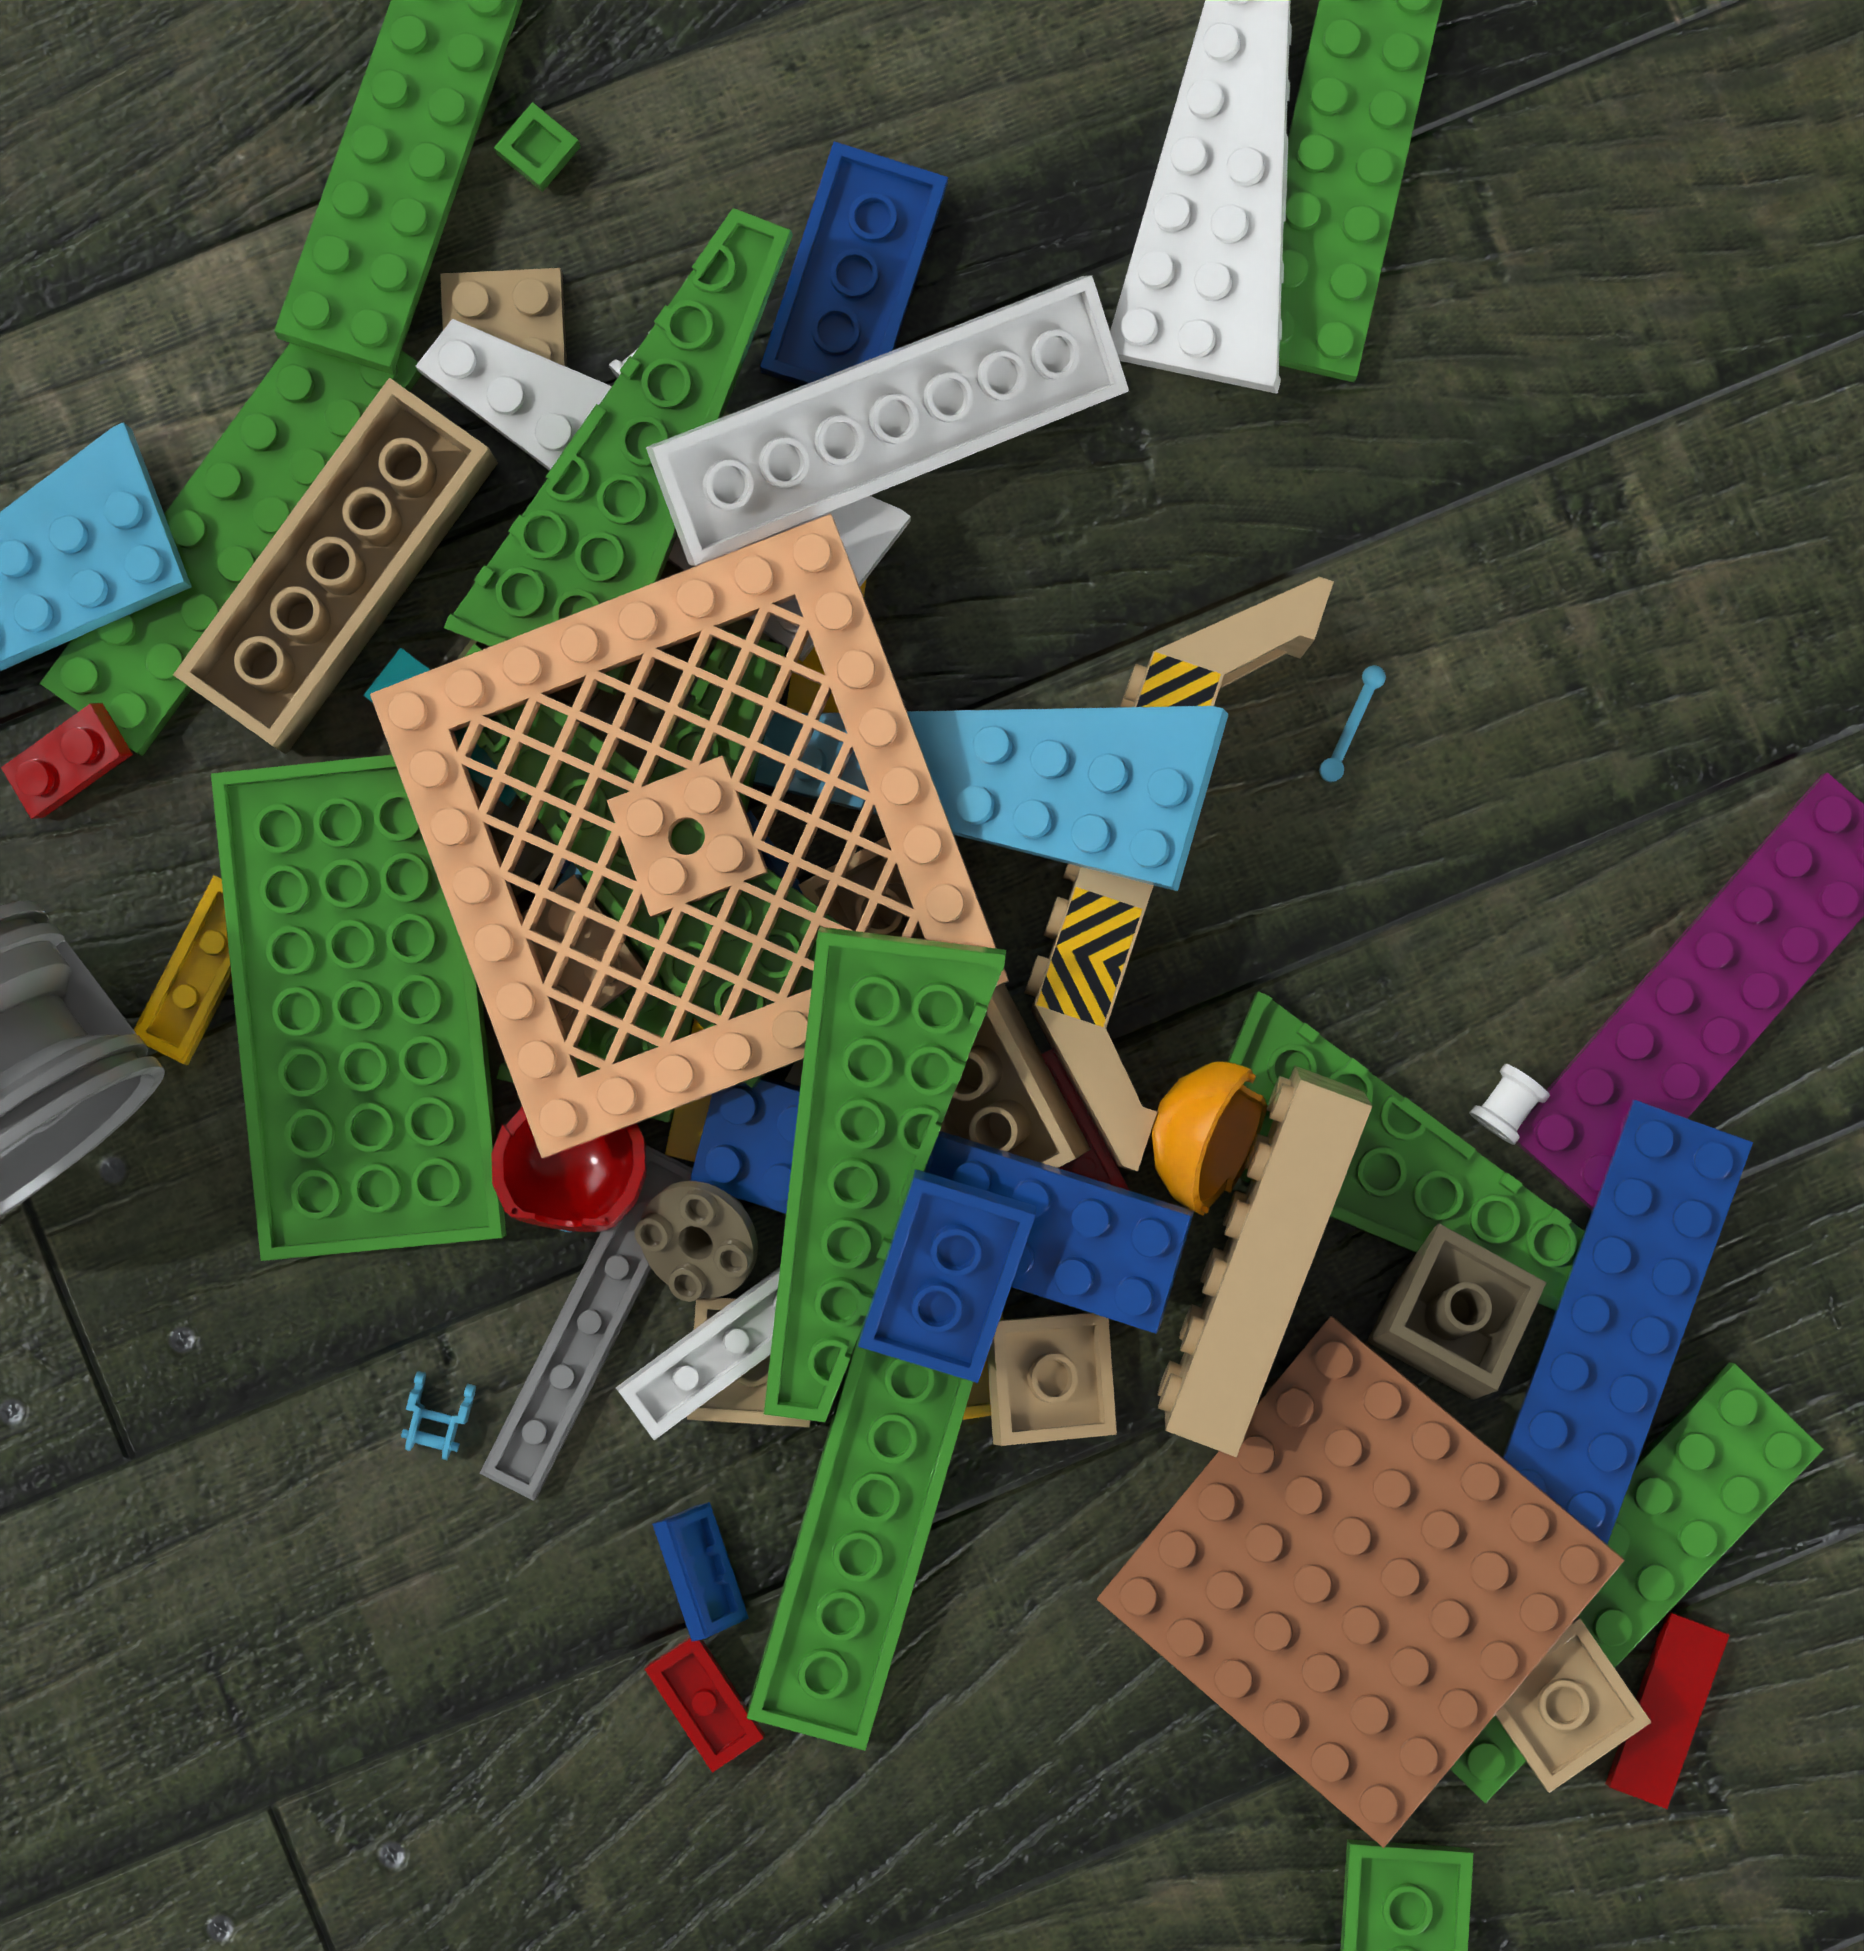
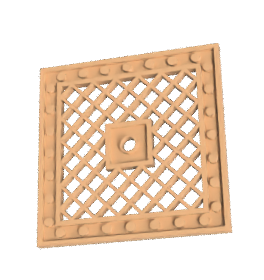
M832 514L815 519L370 694L541 1158L552 1156L803 1060L811 989L793 996L791 994L803 967L814 970V961L808 959V956L817 939L819 927L853 931L825 918L840 886L870 899L857 926L856 931L868 932L881 904L910 917L901 937L913 938L920 924L925 940L996 948ZM796 598L803 617L777 605ZM757 614L746 640L719 629ZM771 615L799 627L786 657L757 645ZM809 635L825 675L797 663ZM699 636L688 662L662 651ZM713 637L741 649L728 680L700 668ZM753 655L781 667L767 698L739 686ZM641 659L630 685L604 674ZM655 660L683 671L670 702L642 691ZM792 673L821 685L807 716L779 704ZM695 677L723 689L710 720L682 709ZM584 681L572 707L546 696ZM598 682L625 693L612 725L585 714ZM831 692L847 733L819 721ZM735 695L763 707L750 738L721 726ZM637 700L665 711L652 743L624 731ZM526 704L515 730L489 719ZM541 704L568 716L554 748L527 736ZM774 713L803 725L789 756L761 744ZM677 717L705 729L691 761L663 749ZM580 722L607 733V737L594 765L567 754ZM468 726L459 746L454 731ZM484 726L510 738L497 770L470 758ZM814 730L843 742L830 774L801 762ZM717 735L745 747L733 775L724 756L705 762ZM620 739L647 751L634 783L606 771ZM523 744L550 756L536 788L509 776ZM853 750L869 792L840 779ZM756 753L785 765L772 796L743 784ZM659 757L686 769L647 784ZM562 762L589 773L576 806L549 794ZM467 767L493 778L481 804ZM796 770L825 783L812 814L782 802ZM602 779L629 791L607 800L615 823L588 811ZM505 784L532 796L519 827L491 816ZM836 788L865 800L852 832L822 820ZM739 793L767 805L755 833ZM544 802L572 814L558 845L531 834ZM875 808L891 850L862 838ZM778 810L807 823L793 855L764 842ZM584 819L611 831L598 863L570 851ZM685 819H694L704 829L705 839L703 845L693 854H680L672 844L671 836L673 829L679 822ZM489 825L514 836L503 862ZM818 828L847 841L833 873L804 860ZM526 842L554 854L540 885L513 873ZM621 842L625 848L636 881L610 869ZM858 846L888 859L874 891L844 878ZM761 851L789 863L775 895L747 883L768 873ZM566 860L593 871L580 903L552 891ZM897 866L913 909L884 896ZM800 868L829 881L815 913L786 900ZM605 877L633 889L619 921L592 909ZM510 883L536 894L524 920ZM729 889L717 917L689 905ZM742 890L771 903L757 935L728 923ZM643 899L650 917L654 918L671 911L659 939L631 927ZM548 900L575 912L562 943L534 931ZM782 908L811 921L797 953L768 941L771 930L774 928ZM684 913L713 925L699 957L671 945ZM587 918L615 930L602 961L574 949ZM724 931L753 944L739 975L710 963ZM626 936H630L655 948L641 979L613 967ZM532 941L557 952L546 979ZM764 949L793 962L779 993L750 981ZM666 953L695 966L681 997L653 985ZM569 958L597 970L584 1001L556 989ZM1005 969L1001 972L996 986L1009 982ZM706 971L735 984L721 1015L692 1003ZM609 976L637 988L623 1019L595 1007ZM746 989L775 1002L733 1018ZM648 994L677 1006L663 1037L635 1025ZM553 999L579 1010L568 1036L565 1033ZM688 1012L717 1024L675 1040ZM591 1016L619 1028L605 1059L577 1047ZM630 1034L658 1046L618 1062ZM575 1057L600 1069L581 1076Z

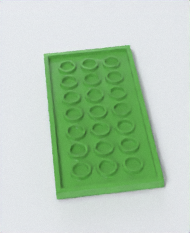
M384 755L211 773L261 1261L498 1239L507 1236L504 1209L492 1185L491 1153L497 1137L483 999L393 756Z

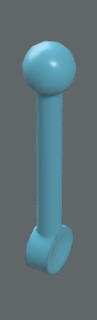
M1372 665L1363 671L1362 680L1364 686L1331 758H1327L1320 765V776L1327 782H1336L1344 774L1343 758L1374 690L1380 688L1385 683V672L1379 666Z

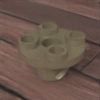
M683 1181L662 1189L648 1203L643 1211L641 1220L636 1224L634 1230L636 1241L641 1246L643 1254L652 1270L662 1281L669 1285L672 1294L682 1301L692 1302L698 1298H718L733 1292L750 1275L757 1260V1234L742 1203L724 1190L704 1182Z

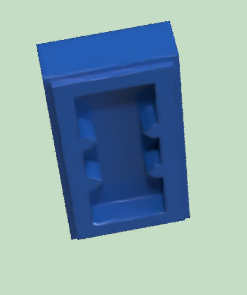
M710 1502L693 1506L652 1524L691 1641L706 1639L749 1619Z

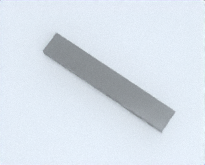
M646 1145L647 1176L637 1203L616 1226L600 1233L480 1471V1474L533 1501L537 1499L652 1270L643 1254L641 1246L636 1241L634 1231L636 1224L641 1220L643 1211L648 1203L662 1189L674 1183L690 1181L692 1167Z

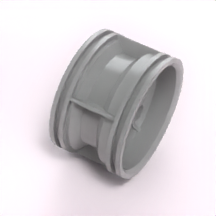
M29 900L0 906V1217L30 1198L109 1137L146 1102L159 1086L165 1074L164 1068L155 1057L146 1056L148 1052L146 1044L135 1033L72 950L59 929L49 923V917L39 903Z

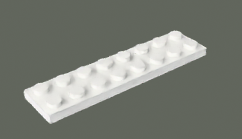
M1089 275L1081 276L646 447L688 564L697 566L1126 393L1129 389L1093 277Z

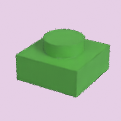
M533 102L494 147L496 154L542 192L581 148L576 137Z

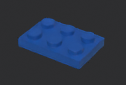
M915 1169L859 1337L858 1347L978 1383L1036 1216V1206Z

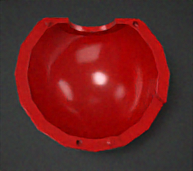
M521 1107L506 1125L502 1124L491 1153L492 1185L504 1211L519 1221L552 1229L602 1232L616 1226L637 1203L647 1176L646 1143L637 1123L552 1156L541 1158L524 1109Z

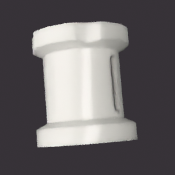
M1504 1064L1500 1070L1502 1079L1482 1106L1475 1105L1469 1113L1492 1133L1515 1145L1520 1138L1517 1130L1533 1107L1538 1102L1545 1103L1550 1094L1540 1084L1519 1069L1509 1064Z

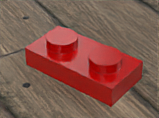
M90 703L3 765L1 769L29 817L36 819L44 818L133 754L103 703Z
M689 1636L646 1665L644 1670L712 1773L764 1738L765 1733L757 1721L747 1719L748 1708L703 1639L691 1641Z

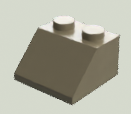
M1437 1224L1391 1289L1367 1342L1466 1397L1475 1400L1498 1391L1547 1282L1447 1227Z

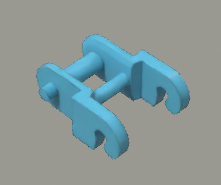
M417 1371L414 1378L415 1386L410 1392L406 1410L414 1412L409 1430L403 1429L401 1438L407 1439L405 1450L411 1451L416 1443L442 1450V1459L448 1460L451 1451L458 1452L460 1443L454 1442L458 1424L468 1422L476 1385L467 1384L464 1391L465 1398L460 1405L459 1412L451 1416L424 1409L425 1406L420 1403L426 1380V1373ZM422 1418L449 1424L446 1437L419 1431Z

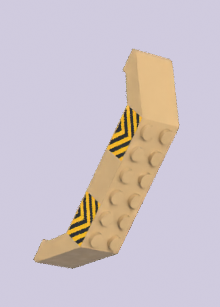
M1317 577L1153 651L1146 667L1135 664L1120 707L1214 706L1219 689L1285 654L1301 659L1315 640L1334 581ZM1067 864L1063 879L1074 883L1068 900L1057 896L1044 932V936L1055 939L1049 958L1037 956L1024 993L1035 997L1031 1011L1051 1048L1054 1049L1116 1166L1129 1171H1138L1157 1111L1142 1106L1106 1027L1154 885Z

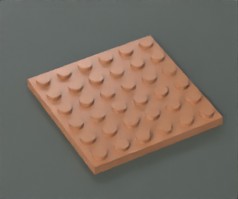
M1330 1316L1257 1404L1237 1457L1218 1451L1098 1596L1097 1600L1384 1848L1625 1560L1336 1318Z

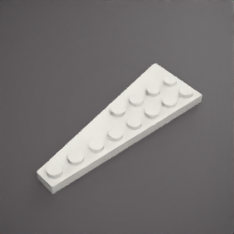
M1205 0L1110 330L1119 361L1278 393L1281 383L1279 376L1280 340H1282L1281 287L1282 283H1284L1282 255L1283 224L1286 221L1288 136L1286 129L1287 101H1290L1288 67L1289 45H1291L1292 26L1290 23L1291 0Z
M455 319L449 322L415 366L422 375L549 471L596 404L599 405L612 387ZM868 496L769 537L832 514L858 584L861 587L910 523L911 516L900 508ZM677 535L668 561L681 571H685L695 566L688 564ZM796 598L777 605L803 617ZM757 614L749 616L745 619L753 624ZM771 615L763 633L778 644L786 646V650L789 651L799 627ZM810 635L799 657V660L802 662L814 648Z

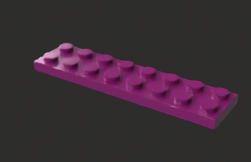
M1828 772L1820 775L1547 1088L1546 1091L1550 1094L1545 1103L1538 1102L1517 1130L1520 1138L1515 1144L1591 1210H1593L1632 1100L1640 1101L1688 1119L1864 916V804Z

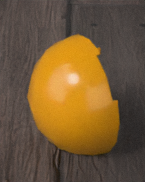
M1223 1061L1209 1063L1179 1078L1161 1100L1152 1128V1145L1156 1171L1174 1199L1204 1216V1213H1208L1209 1207L1224 1191L1231 1193L1245 1170V1163L1257 1133L1260 1134L1267 1111V1103L1264 1096L1243 1085L1245 1081L1253 1084L1256 1075L1253 1074L1250 1068L1235 1063Z

